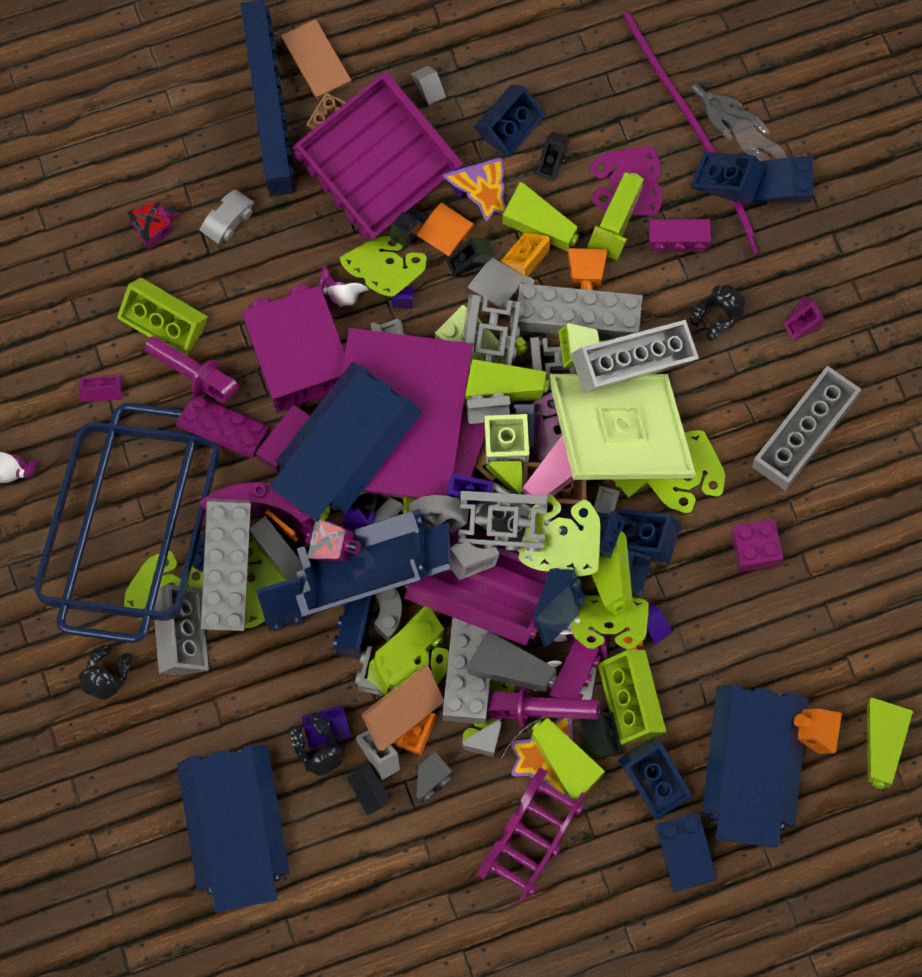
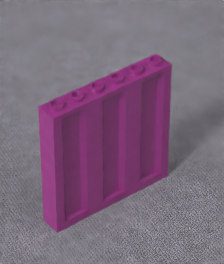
M387 71L383 72L292 148L296 159L304 162L307 166V172L313 178L316 177L319 180L321 189L325 193L329 192L333 197V203L339 209L342 208L345 211L347 220L351 224L355 223L360 229L358 230L359 234L369 241L375 239L392 225L403 211L407 212L446 180L443 174L448 173L451 169L460 168L463 165L461 160Z
M469 509L467 524L454 533L450 532V548L455 544H462L458 543L459 530H470L471 509ZM475 524V535L466 534L468 539L495 540V536H487V530L479 524ZM476 544L477 548L485 549L484 544ZM497 545V551L500 554L495 567L461 580L457 578L452 569L427 576L421 580L409 583L404 598L526 646L529 638L534 639L537 627L534 626L533 615L549 571L533 569L520 561L518 558L520 552L517 550H506V546Z

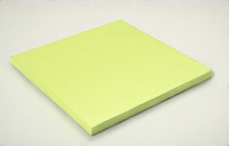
M550 374L549 382L573 480L675 479L695 477L696 472L668 374H652L587 393L583 392L577 374Z

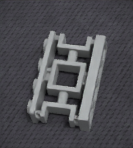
M469 294L462 342L474 343L473 352L484 353L483 361L491 362L492 355L504 356V365L511 366L517 351L514 347L515 339H518L520 328L517 325L518 319H521L523 307L520 306L521 302L506 300L504 310L486 307L488 297ZM478 310L491 312L489 324L477 323ZM511 311L509 330L508 327L497 326L498 315H510ZM483 328L501 331L498 351L480 348Z
M539 337L530 338L532 369L542 371L540 348H543L544 356L555 357L554 363H545V380H549L550 371L570 370V374H577L575 367L563 368L561 347L548 348L547 338H543V340H539ZM550 382L548 384L547 394L552 392ZM554 401L549 402V408H555ZM538 411V415H543L544 420L554 417V414L544 415V413Z
M461 491L460 508L471 509L470 530H459L458 543L468 541L474 547H476V544H484L485 549L494 547L497 549V545L506 546V550L517 551L520 546L527 547V551L540 552V548H545L546 535L535 534L536 513H547L548 496ZM468 500L497 502V506H488V516H476V505L468 504ZM511 503L540 504V508L531 509V519L519 518V507H511ZM493 510L514 511L513 533L492 532ZM475 524L487 525V536H495V540L468 539L466 534L475 535ZM518 527H530V538L538 539V543L509 541V537L517 538Z

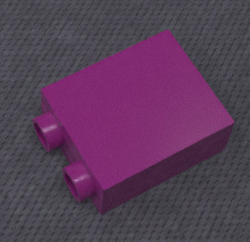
M308 284L298 285L287 292V297L272 301L269 297L259 298L249 304L248 310L242 311L246 329L276 413L288 410L292 405L297 407L324 398L341 377L345 352L320 286L311 288Z

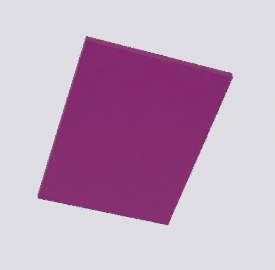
M349 328L341 375L351 362H355L369 370V373L377 379L380 378L390 385L396 393L401 396L404 395L423 412L362 492L413 499L431 495L449 496L447 495L451 474L454 473L473 349L472 343Z

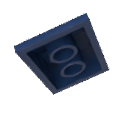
M704 152L690 187L734 202L752 203L765 167L755 155Z
M787 157L760 161L765 170L752 202L811 203L814 196L813 157Z
M615 508V512L625 519L621 531L626 535L627 549L650 555L653 562L670 563L681 527L673 515Z
M550 569L533 615L543 646H548L579 615L582 606L585 605L586 597L582 593L580 579L577 578L575 570Z
M298 578L256 590L269 631H280L290 624L301 625L307 619H310L309 615L302 617L296 595L302 593Z
M655 737L618 759L627 777L656 820L693 797L662 743Z
M699 813L656 824L655 833L673 892L716 881Z

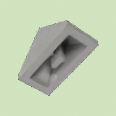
M426 66L411 73V77L428 107L446 99L437 71L430 66Z
M500 720L462 741L463 749L494 757L501 731Z

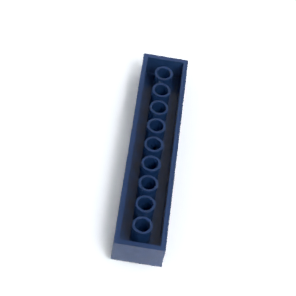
M264 0L240 3L269 196L293 194L292 186H296L270 9L265 7Z

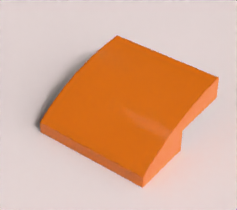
M440 203L421 227L417 236L447 256H450L455 252L460 242L466 239L474 224L445 204Z
M431 712L391 745L421 755L437 715Z

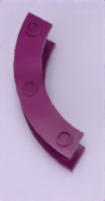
M249 482L228 486L208 495L199 502L206 511L207 498L250 500V518H263L266 516L265 512L269 510L285 524L299 531L304 537H306L311 529H314L315 521L311 520L308 515L269 487V483Z
M541 767L533 776L520 801L522 803L516 813H513L504 829V834L499 841H496L477 873L479 877L485 879L489 872L492 874L495 872L524 890L519 899L521 902L525 900L527 895L530 897L533 895L538 886L535 884L551 856L556 857L562 847L559 843L575 814L579 815L585 806L582 802L586 795L582 792L575 801L546 784L547 781L544 779L548 772ZM537 792H544L571 808L566 820L563 821L536 805L533 799ZM526 812H532L560 829L553 843L523 826L524 824L521 821ZM513 834H520L547 850L540 864L511 848L509 841ZM507 855L535 873L527 882L500 866V862L497 861L499 857Z

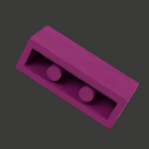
M710 219L649 220V250L655 252H664L665 250H674L675 252L694 250L696 252H703L710 248Z
M292 405L257 450V459L278 473L281 466L276 462V459L310 416Z
M575 639L549 698L583 699L584 695L581 694L584 686L588 687L592 679V675H590L592 667L597 668L601 656L598 655L599 648H587Z

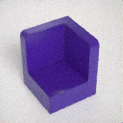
M406 286L395 296H391L392 308L413 309L414 288Z
M352 506L346 513L342 512L341 519L350 531L373 524L376 517L372 510L362 513L359 509L354 510Z

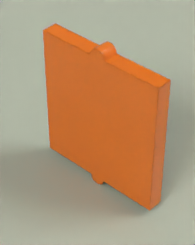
M267 510L265 512L266 518L274 528L296 546L298 543L296 533L272 512Z

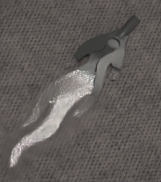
M697 84L692 86L691 90L702 99L701 102L705 107L710 123L728 141L732 140V135L723 122L731 128L739 145L748 155H755L759 161L772 160L766 154L759 151L758 148L770 153L775 159L787 158L782 147L769 141L756 130L754 125L763 134L768 136L770 133L769 129L758 117L749 112L738 110L742 108L740 102L727 96L713 94L710 91L707 93Z

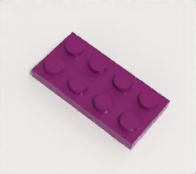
M195 394L176 423L177 427L249 458H253L269 430V426Z

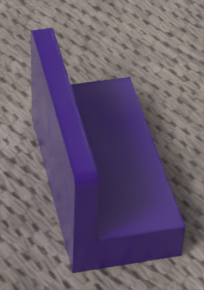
M343 705L316 712L324 721L326 720L330 723L337 741L351 737ZM311 714L301 716L309 748L325 745L327 738L324 735L318 734L317 730L308 721Z

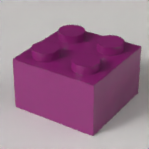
M775 519L733 525L731 538L739 573L781 566L783 556Z

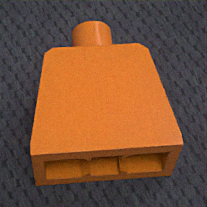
M568 248V263L572 286L581 287L583 290H593V287H601L607 249Z
M803 709L801 714H797L794 718L795 726L799 727L798 740L818 754L836 753L842 713L823 709Z

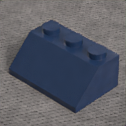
M510 85L476 123L474 128L484 141L509 157L546 114L524 86Z
M374 594L342 604L345 610L338 620L337 627L340 628L339 636L335 635L333 648H336L338 656L361 659L375 604Z

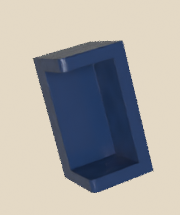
M513 404V409H516V415L527 414L529 447L537 446L538 404Z
M628 550L632 597L641 598L652 556Z

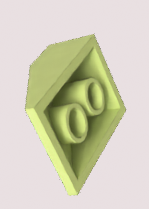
M464 305L435 332V339L462 342L467 310ZM477 317V323H482L481 320ZM483 328L480 348L498 351V339L489 329ZM472 349L470 368L472 359L483 361L484 353L473 352ZM492 355L491 362L498 363L503 356Z

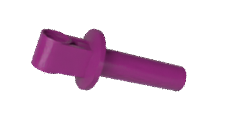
M152 336L146 342L145 352L193 381L191 389L195 395L200 396L206 393L219 403H225L239 390V386L233 378L219 371V364L215 360H209L202 365L156 336Z
M521 687L520 693L491 692L487 715L493 719H518L521 727L527 726L529 716L598 720L600 702L599 700L531 697L529 688Z

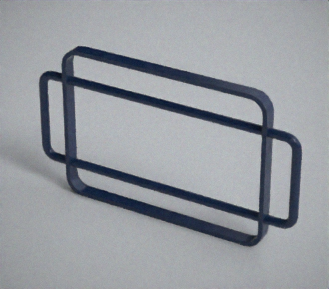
M125 403L119 405L114 410L110 424L88 423L83 425L76 434L36 576L34 590L38 599L43 604L60 607L57 616V626L63 633L137 643L147 636L151 620H171L182 609L206 512L201 505H199L176 602L167 611H154L195 445H206L213 449L201 500L210 495L219 459V451L215 442L191 432L188 434L118 425L121 414L126 411L180 417L184 411L182 409ZM92 432L107 433L63 597L61 599L44 596L41 594V589L84 437ZM115 434L187 443L145 609L71 600ZM68 609L143 618L141 628L136 634L68 626L65 623Z

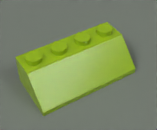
M139 278L128 284L117 319L150 338L152 336L158 337L187 355L201 336L208 316L145 279Z
M424 606L407 625L412 622H430L432 625L431 640L427 644L414 641L410 643L411 646H422L429 656V651L433 647L437 648L442 643L444 628L432 609ZM421 628L419 630V636L424 637L426 635V629ZM420 655L414 658V663L418 664L419 661L421 662ZM374 657L369 664L367 679L377 686L382 693L387 695L394 687L382 679ZM390 670V671H386V673L389 674V677H391V674H390L391 670Z
M628 649L600 662L598 668L609 711L614 714L621 746L648 740L666 733L646 651Z

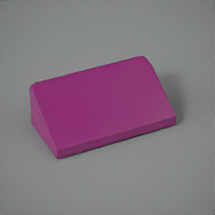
M121 375L80 378L79 395L81 402L121 400Z

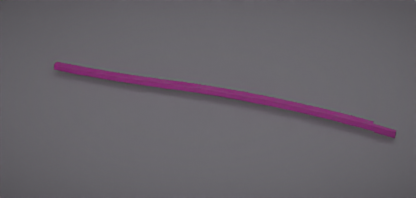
M630 12L624 13L623 17L640 48L690 123L706 152L716 153L696 118L655 58ZM732 201L753 254L757 256L758 251L753 240L755 235L741 202Z

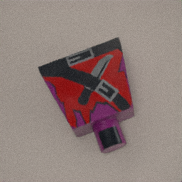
M158 201L127 212L130 222L148 250L152 249L173 232L174 229L170 220L179 216L174 205L163 210Z
M318 519L315 521L307 558L316 561H347L349 553L358 554L360 552L361 542L353 540L354 533L352 531Z

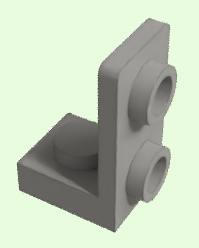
M368 645L367 651H362L360 663L363 664L362 671L357 672L355 684H358V691L384 696V693L377 686L366 679L372 655V646Z

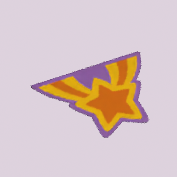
M501 157L443 174L445 179L466 192L467 196L479 205L485 220H488L494 212L504 214L507 207L503 199L504 183H502L504 169Z
M558 718L553 723L573 741L572 719ZM531 737L529 740H514L510 743L518 758L512 770V776H530L533 778L541 767L548 772L544 779L547 781L546 784L563 793Z

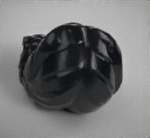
M730 285L715 286L707 298L701 300L700 303L693 307L694 311L689 322L698 327L707 313V306L715 305L725 309L728 320L717 321L705 334L706 338L710 341H713L726 330L731 329L738 318L744 314L745 299Z
M101 645L96 650H93L86 669L80 672L78 676L81 681L82 691L101 700L108 699L117 694L118 690L125 684L124 680L127 679L128 671L131 668L132 656L129 653H124L118 658L116 664L117 680H115L106 668L95 666L96 662L104 659V657L111 653L109 645Z
M315 712L310 715L308 721L317 730L318 734L324 735L327 738L325 745L320 751H305L306 741L302 729L298 725L291 726L289 734L296 754L304 762L305 770L322 776L340 765L343 748L337 742L330 723L326 720L324 721Z

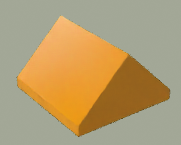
M525 232L500 262L523 276H529L550 251V238L544 235Z

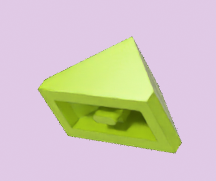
M492 461L485 466L513 494H520L523 491L522 461Z

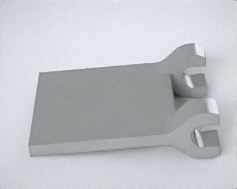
M492 258L469 284L468 289L479 296L488 297L489 302L504 310L505 301L511 300L518 291L520 283L534 285L535 280L521 275Z

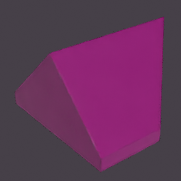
M802 296L788 320L783 324L791 340L795 341L821 330L824 318L816 302Z

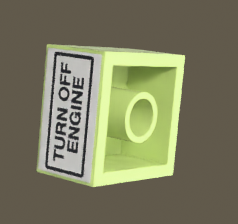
M527 414L485 416L486 464L492 461L528 462Z

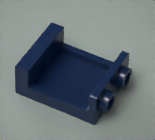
M586 508L580 509L579 515L583 518L587 517L588 510ZM610 511L609 514L597 512L600 518L599 556L610 558L625 519L615 511ZM570 514L569 519H572L579 527V530L583 531L584 527Z

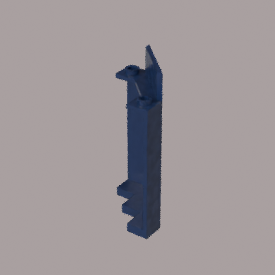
M351 362L276 459V462L281 466L279 469L280 473L269 487L315 521L318 520L328 506L335 511L340 509L346 513L423 412L404 395L401 396L396 393L383 380L371 375L369 370L355 362Z
M417 509L351 530L354 533L353 540L361 542V550L358 554L349 553L347 561H316L307 558L310 544L297 548L303 566L302 570L296 572L303 593L296 595L302 617L450 570L449 522L425 529V517Z
M740 685L717 686L702 814L711 816L710 819L713 821H718L716 839L779 848L780 830H786V827H795L804 743L798 740L799 727L795 726L794 718L797 714H801L803 709H807L808 698L791 692H786V694L772 693L773 690L755 688V690L742 689Z
M268 745L244 746L242 750L230 751L228 749L213 752L212 756H192L178 762L177 767L197 891H206L207 894H212L215 912L276 901L277 895L274 882L282 880L281 876L287 875L290 872Z

